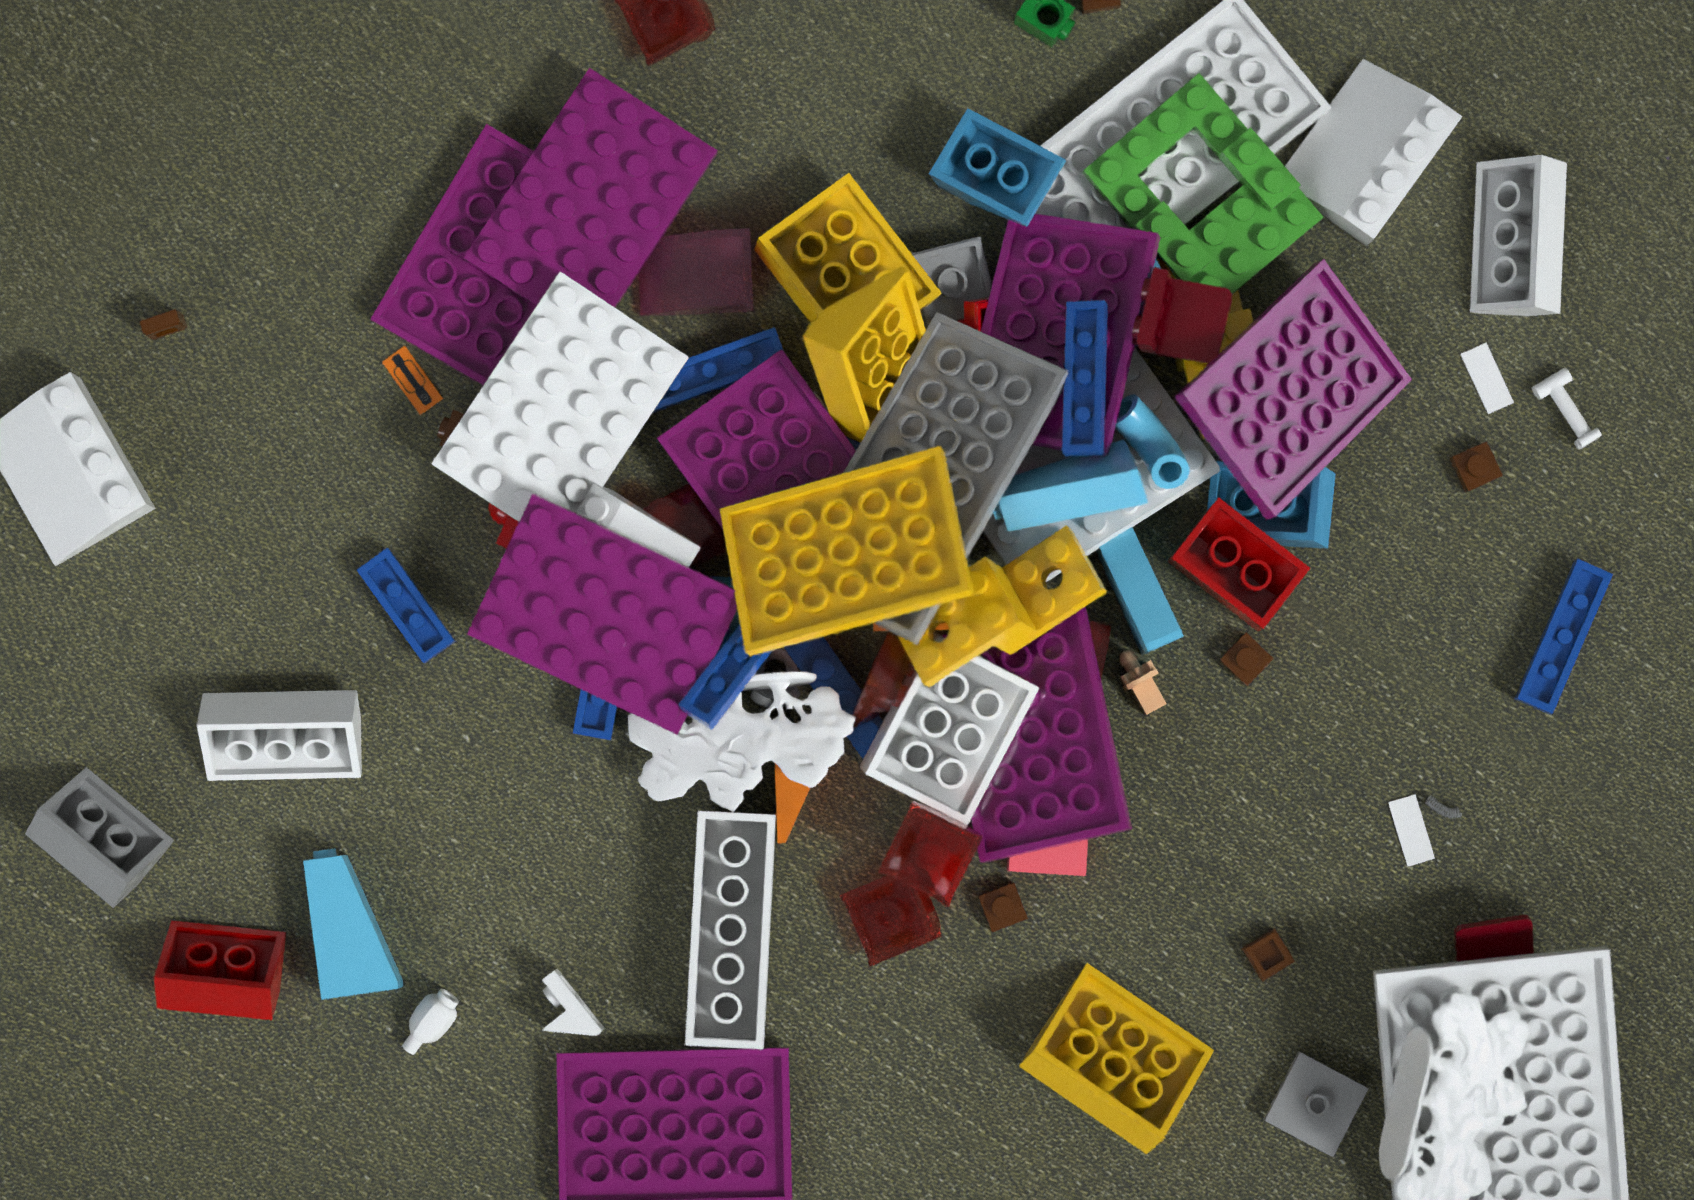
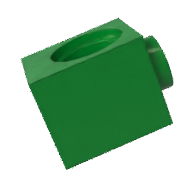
M1025 0L1016 14L1014 24L1052 48L1058 38L1064 42L1076 23L1071 19L1075 7L1064 0ZM1049 10L1057 16L1058 21L1053 25H1044L1039 21L1037 15L1041 11Z

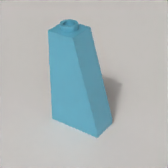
M1123 439L1111 443L1107 456H1072L1014 475L993 514L996 521L1004 520L1009 532L1139 506L1148 503L1136 463Z
M1130 527L1100 546L1096 552L1141 655L1183 637L1184 635L1133 528Z
M336 849L314 851V859L305 860L303 864L321 1000L403 987V979L348 855L337 856Z

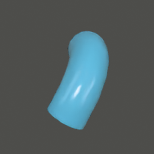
M1136 394L1123 398L1115 428L1143 460L1156 485L1164 489L1179 487L1187 480L1190 472L1189 464L1181 448L1163 423Z

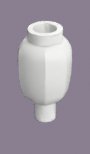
M442 988L437 994L425 996L409 1020L411 1034L402 1044V1047L408 1053L414 1055L423 1043H433L441 1038L457 1017L455 1007L459 1003L458 999Z

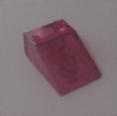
M750 228L707 230L663 236L639 272L640 316L754 311Z

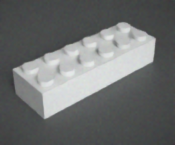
M698 811L685 1045L747 1049L764 1048L776 815Z

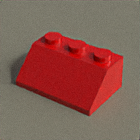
M1219 497L1167 561L1256 631L1263 630L1310 570L1309 566Z
M171 920L154 975L157 1009L272 1020L281 987L286 932Z

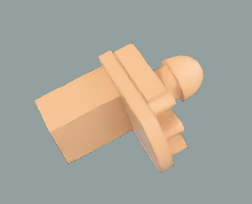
M1125 650L1119 657L1121 666H1124L1127 671L1126 674L1119 677L1124 685L1122 687L1124 691L1129 689L1132 691L1144 715H1147L1167 704L1152 678L1159 673L1151 660L1140 665L1136 653L1131 650Z

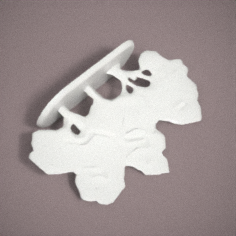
M780 672L756 674L742 690H772L774 702L762 713L752 714L746 712L742 707L741 692L713 730L692 718V723L686 724L684 722L680 733L676 735L630 713L628 715V731L631 742L650 751L653 755L651 759L646 761L642 773L638 777V782L643 788L648 790V795L653 800L664 801L683 797L687 790L701 779L707 784L710 800L722 808H727L734 812L743 800V792L753 789L763 778L761 766L768 761H773L790 780L808 787H815L826 775L828 767L837 763L839 757L844 753L843 738L853 731L855 717L841 709L839 694L831 687L815 689L804 701L794 698L787 693V687L801 686L814 682L816 674L808 672ZM786 703L787 709H792L794 706L801 717V721L792 723L784 715L782 704ZM802 705H810L812 708L811 714L807 715L802 709ZM777 708L779 715L771 719V711Z
M1454 992L1451 995L1450 1002L1442 1004L1440 1008L1433 1012L1432 1023L1439 1035V1047L1432 1051L1430 1036L1421 1027H1415L1409 1032L1402 1047L1379 1147L1381 1171L1385 1178L1389 1180H1394L1402 1175L1411 1156L1413 1168L1409 1172L1404 1173L1396 1184L1395 1193L1400 1200H1469L1471 1196L1479 1195L1491 1185L1492 1178L1488 1159L1473 1141L1475 1135L1479 1131L1488 1133L1495 1131L1503 1124L1504 1117L1516 1115L1527 1107L1520 1084L1505 1078L1502 1072L1514 1059L1522 1054L1529 1035V1026L1526 1021L1520 1019L1515 1009L1495 1015L1490 1022L1486 1021L1478 997ZM1449 1050L1453 1053L1451 1058H1440L1443 1051ZM1432 1068L1438 1073V1079L1424 1096L1430 1069ZM1421 1107H1429L1433 1116L1431 1126L1425 1134L1419 1138H1414ZM1430 1135L1435 1137L1431 1144L1424 1142V1139ZM1419 1147L1431 1151L1435 1157V1163L1432 1166H1428L1419 1158L1422 1157L1423 1151H1418ZM1417 1167H1421L1424 1170V1176L1416 1174Z

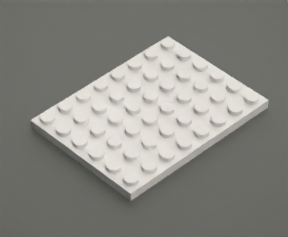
M1606 946L1373 971L1385 1117L1402 1047L1407 1035L1415 1027L1424 1028L1430 1036L1432 1051L1439 1047V1035L1432 1023L1433 1012L1440 1008L1442 1004L1450 1002L1451 995L1454 992L1478 997L1486 1021L1490 1022L1495 1015L1515 1009L1520 1019L1526 1021L1529 1026V1035L1521 1056L1514 1059L1502 1071L1505 1078L1520 1084L1527 1107L1516 1115L1504 1117L1503 1124L1491 1133L1479 1131L1475 1135L1474 1143L1488 1159L1492 1183L1479 1195L1471 1196L1469 1200H1629L1610 950ZM1449 1050L1443 1051L1440 1058H1451L1453 1053ZM1432 1068L1430 1069L1424 1096L1438 1079V1073ZM1421 1107L1414 1138H1419L1425 1134L1431 1126L1433 1116L1429 1107ZM1430 1135L1424 1139V1142L1431 1144L1435 1137ZM1423 1147L1418 1148V1151H1423L1422 1157L1419 1158L1428 1166H1432L1435 1163V1157L1431 1151ZM1411 1156L1402 1175L1413 1168ZM1421 1167L1416 1168V1174L1424 1176V1170ZM1402 1175L1391 1180L1393 1200H1400L1395 1192L1396 1184Z

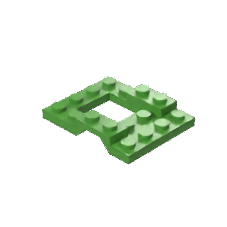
M1200 73L1083 170V175L1130 229L1159 234L1160 242L1157 255L1169 267L1175 279L1227 288L1231 291L1232 295L1324 217L1299 189L1301 184L1251 127L1247 129ZM1194 129L1242 186L1189 230L1164 201L1160 202L1138 175Z

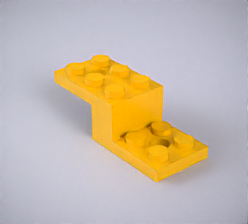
M1066 525L1004 567H1000L986 557L982 558L968 568L974 595L940 604L918 644L899 635L897 636L922 683L931 687L993 645L1012 655L1107 591L1072 529ZM1055 570H1061L1063 575L1061 584L1055 589H1048L1046 585L1048 575ZM942 623H947L949 626L947 638L942 642L936 643L933 637L935 628Z

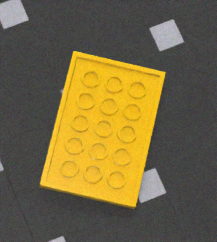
M941 446L720 508L744 649L749 656L974 595L946 457Z

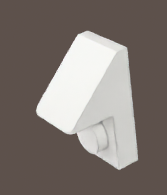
M558 968L542 979L547 986L542 991L556 1008L562 1005L566 1010L543 1028V1031L597 1036L605 1029Z

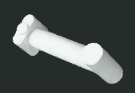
M1564 367L1533 386L1532 391L1539 400L1550 394L1578 437L1574 444L1580 450L1597 440L1602 434L1598 428L1590 429L1563 386L1573 380L1570 372Z

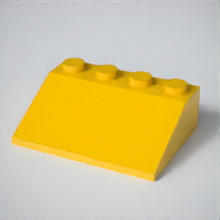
M850 173L843 176L760 236L754 249L810 323L815 321L825 308L900 267H904L909 271L920 312L942 294Z
M904 267L894 270L825 308L820 316L809 324L803 335L830 416L845 436L860 443L926 331L909 271Z
M1086 963L1037 1035L1019 1067L1136 1148L1148 1154L1165 1138L1214 1050Z

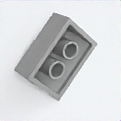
M87 767L38 808L25 833L26 836L113 908L141 882L174 841Z

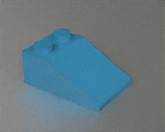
M967 108L930 170L929 175L939 188L965 202L1027 227L1066 160Z
M1216 461L1220 472L1210 478L1207 510L1219 497L1281 546L1328 549L1336 473L1325 467L1276 517L1266 520L1224 462Z

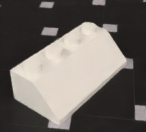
M1544 155L1477 162L1470 312L1516 316L1560 314L1567 163Z
M357 690L203 693L197 729L208 781L361 778V715Z

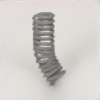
M1432 795L1425 802L1438 815L1441 814L1445 818L1447 816L1451 819L1462 817V813L1459 814L1458 807L1448 808L1442 803L1440 804Z

